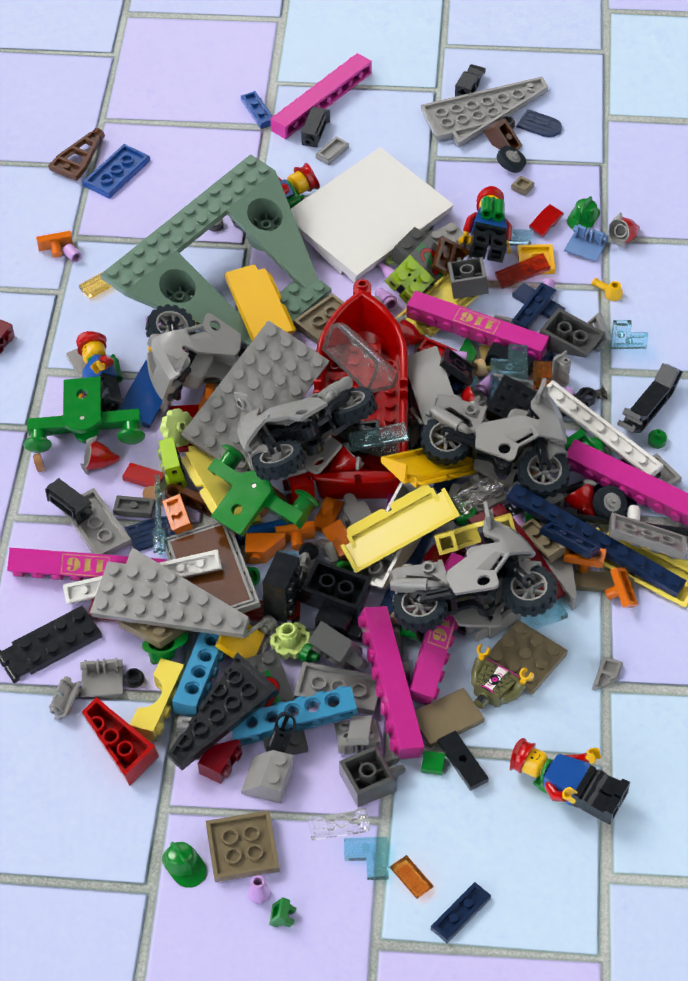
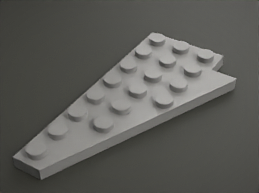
M543 76L422 104L420 110L437 141L453 137L457 147H461L483 133L493 123L500 121L503 116H510L548 92V85Z
M134 548L131 549L126 564L107 562L90 610L91 616L97 618L244 639L250 622L249 617Z

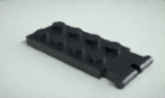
M82 605L12 641V646L2 651L0 649V664L2 667H5L4 670L11 681L17 683L20 680L19 677L30 672L32 675L102 638V632Z

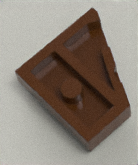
M443 236L439 239L431 268L446 276L449 274L448 263L456 262L458 257H461L463 260L469 255L470 250Z

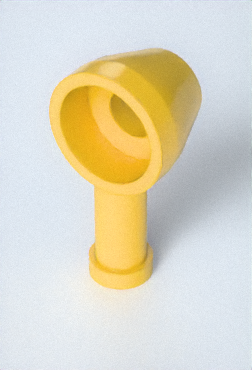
M595 277L591 285L605 291V297L610 301H618L623 296V289L618 281H612L607 285Z

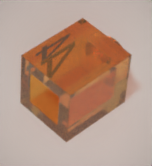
M533 361V389L538 390L543 378L547 379L545 386L552 380V361Z

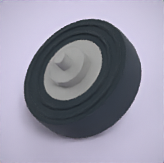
M503 146L497 153L498 163L510 172L519 173L526 165L525 156L514 147Z
M604 486L594 494L593 508L596 514L601 517L610 518L612 512L623 516L627 509V499L619 488Z

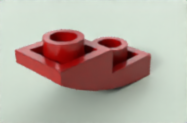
M549 204L529 225V229L544 237L550 228L557 224L564 213Z

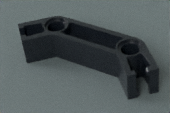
M662 363L654 381L631 408H624L622 414L625 418L623 421L619 420L617 425L632 433H641L670 399L684 371L670 364Z

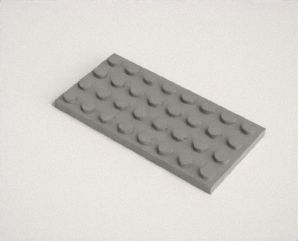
M268 320L182 432L181 437L211 458L218 460L225 453L221 445H231L237 448L245 457V463L240 462L235 471L240 474L249 471L250 468L246 454L237 434V426L243 410L236 405L234 393L249 394L253 405L258 406L262 414L271 407L302 400L313 386V380H317L328 366L329 360Z

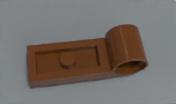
M175 483L165 487V499L180 494L186 506L211 517L212 513L198 491Z

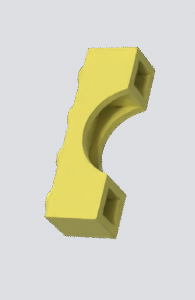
M511 513L494 517L495 521L503 523L516 531ZM484 520L434 534L439 555L481 543L478 528L484 525Z
M160 659L153 676L155 686L161 690L162 694L154 704L148 707L137 708L130 723L135 730L151 742H155L158 735L161 736L164 729V721L171 715L172 700L185 671L184 664Z

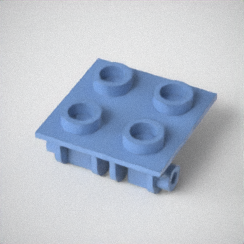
M578 224V226H574V233L564 251L597 261L609 238L605 232L595 229L590 232L591 228L589 227L586 231V227Z

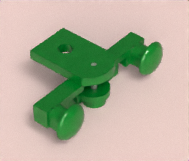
M101 376L64 379L63 415L28 418L27 431L30 438L26 439L23 445L26 450L32 453H44L52 447V442L47 439V436L74 433L77 440L86 444L87 439L95 436L98 437L100 430L123 429L117 434L118 440L127 445H135L145 439V433L140 430L142 428V416L139 409L102 412ZM81 393L87 394L85 398H78Z
M221 445L225 453L220 460L215 458L208 467V470L214 476L221 477L231 487L211 517L241 537L245 535L263 508L286 523L292 522L301 529L308 519L307 516L314 507H319L318 501L304 490L297 489L294 491L299 497L293 505H290L277 497L271 482L266 481V479L261 480L257 477L255 471H247L241 474L235 471L240 462L245 463V457L237 448L231 445ZM237 507H242V512L234 515V510Z

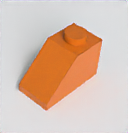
M246 533V564L267 563L275 556L277 551L281 552L285 549V533Z

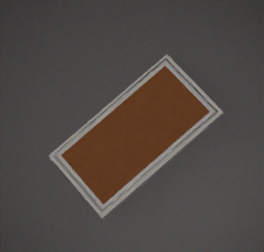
M215 521L162 539L168 561L218 549L222 570L185 579L241 613L261 607L232 530Z

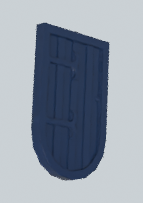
M527 109L516 126L544 137H555L562 131V123L559 120Z
M167 516L155 517L125 527L128 536L131 538L132 547L138 551L163 544V538L176 534L172 531Z

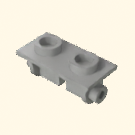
M565 350L560 355H556L552 361L551 381L557 382L561 387H566L569 384L571 360L567 357V351Z
M64 676L60 680L56 692L62 696L55 694L49 706V712L55 715L54 720L70 714L72 703L79 693L78 689L81 681L73 683L71 682L72 679L68 676Z

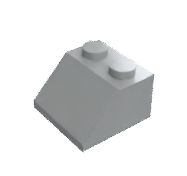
M275 750L255 755L244 781L241 794L282 804L294 770L293 755Z

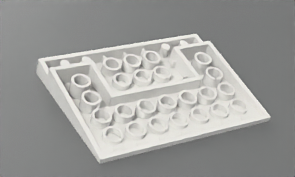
M379 147L292 207L291 211L301 236L340 274L345 273L355 283L377 267L381 261L384 262L386 258L392 256L394 246L414 227L425 232L450 214L454 204L387 151Z

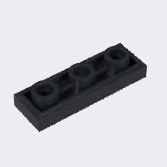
M456 730L437 740L438 745L470 791L488 782V776Z

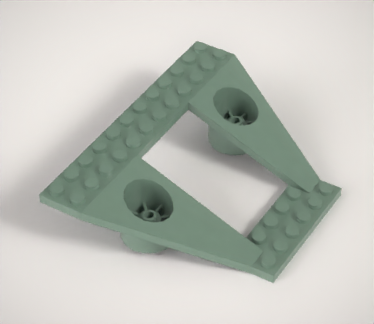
M251 154L100 274L103 281L124 296L149 307L157 309L158 306L163 307L166 304H170V306L177 305L180 309L184 308L188 314L192 315L196 325L202 324L205 315L211 313L241 334V345L248 347L252 340L241 315L180 254L185 248L228 215L246 233L248 243L253 248L264 251L293 280L280 292V302L286 306L292 322L332 293L331 287L317 277L276 170ZM210 323V327L220 329L217 323Z

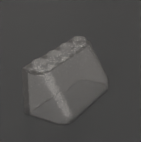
M340 322L331 326L322 350L360 387H367L373 393L395 387L398 380L397 370L346 324Z

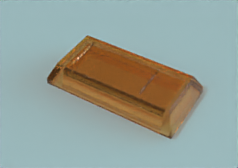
M407 855L389 867L416 899L434 887Z

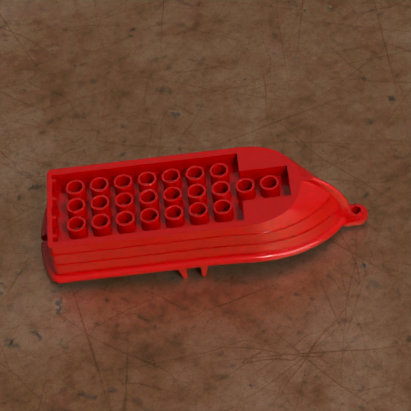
M360 279L353 284V296L347 299L332 314L320 335L316 352L328 359L329 364L319 378L313 380V394L321 392L330 384L346 376L351 377L354 388L367 387L369 390L371 389L377 403V409L367 419L360 421H380L382 453L354 455L355 457L360 456L363 462V469L360 471L328 473L330 461L321 473H311V478L316 481L321 499H325L326 496L333 499H344V495L347 493L354 494L356 499H387L388 494L395 493L400 480L381 463V457L407 451L408 351L406 340L393 314L378 299L371 295V283L368 280ZM342 432L337 436L331 435L339 443H343ZM324 460L318 461L315 465L323 463Z

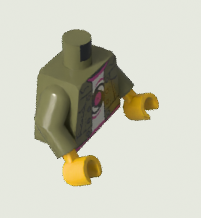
M479 644L477 646L479 656L475 659L471 671V684L474 687L473 693L477 696L474 700L475 705L480 709H484L488 703L494 707H500L502 704L517 700L526 687L525 683L534 679V674L531 672L525 678V673L528 671L527 668H522L519 675L489 658L485 661L484 658L490 654L491 650L487 647V651L482 654V644Z

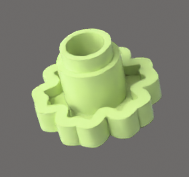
M180 408L168 410L167 416L162 417L161 435L164 439L173 437L177 447L188 445L189 442L183 439L181 434L192 421V417L187 411L182 412Z
M298 622L284 623L276 628V633L271 634V649H275L278 657H281L283 660L289 657L298 659L302 647L309 643L308 640L311 635L307 632L305 625Z

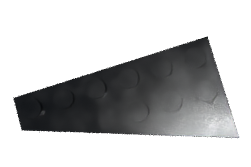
M237 652L230 667L227 666L221 680L214 685L200 705L199 712L189 721L188 728L184 733L180 734L167 753L169 759L178 768L184 770L277 695L278 689Z

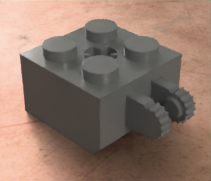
M468 256L467 260H462L461 257H458L456 262L448 263L453 299L489 294L483 257L472 259V257Z
M322 621L308 640L310 644L314 645L312 650L341 669L347 667L353 670L355 667L360 671H364L368 666L367 661L361 657L363 654L362 647Z
M371 747L339 761V774L358 808L396 792L395 778L402 775L406 770L404 765H398L389 769V767L400 761L397 754L383 758L378 747Z

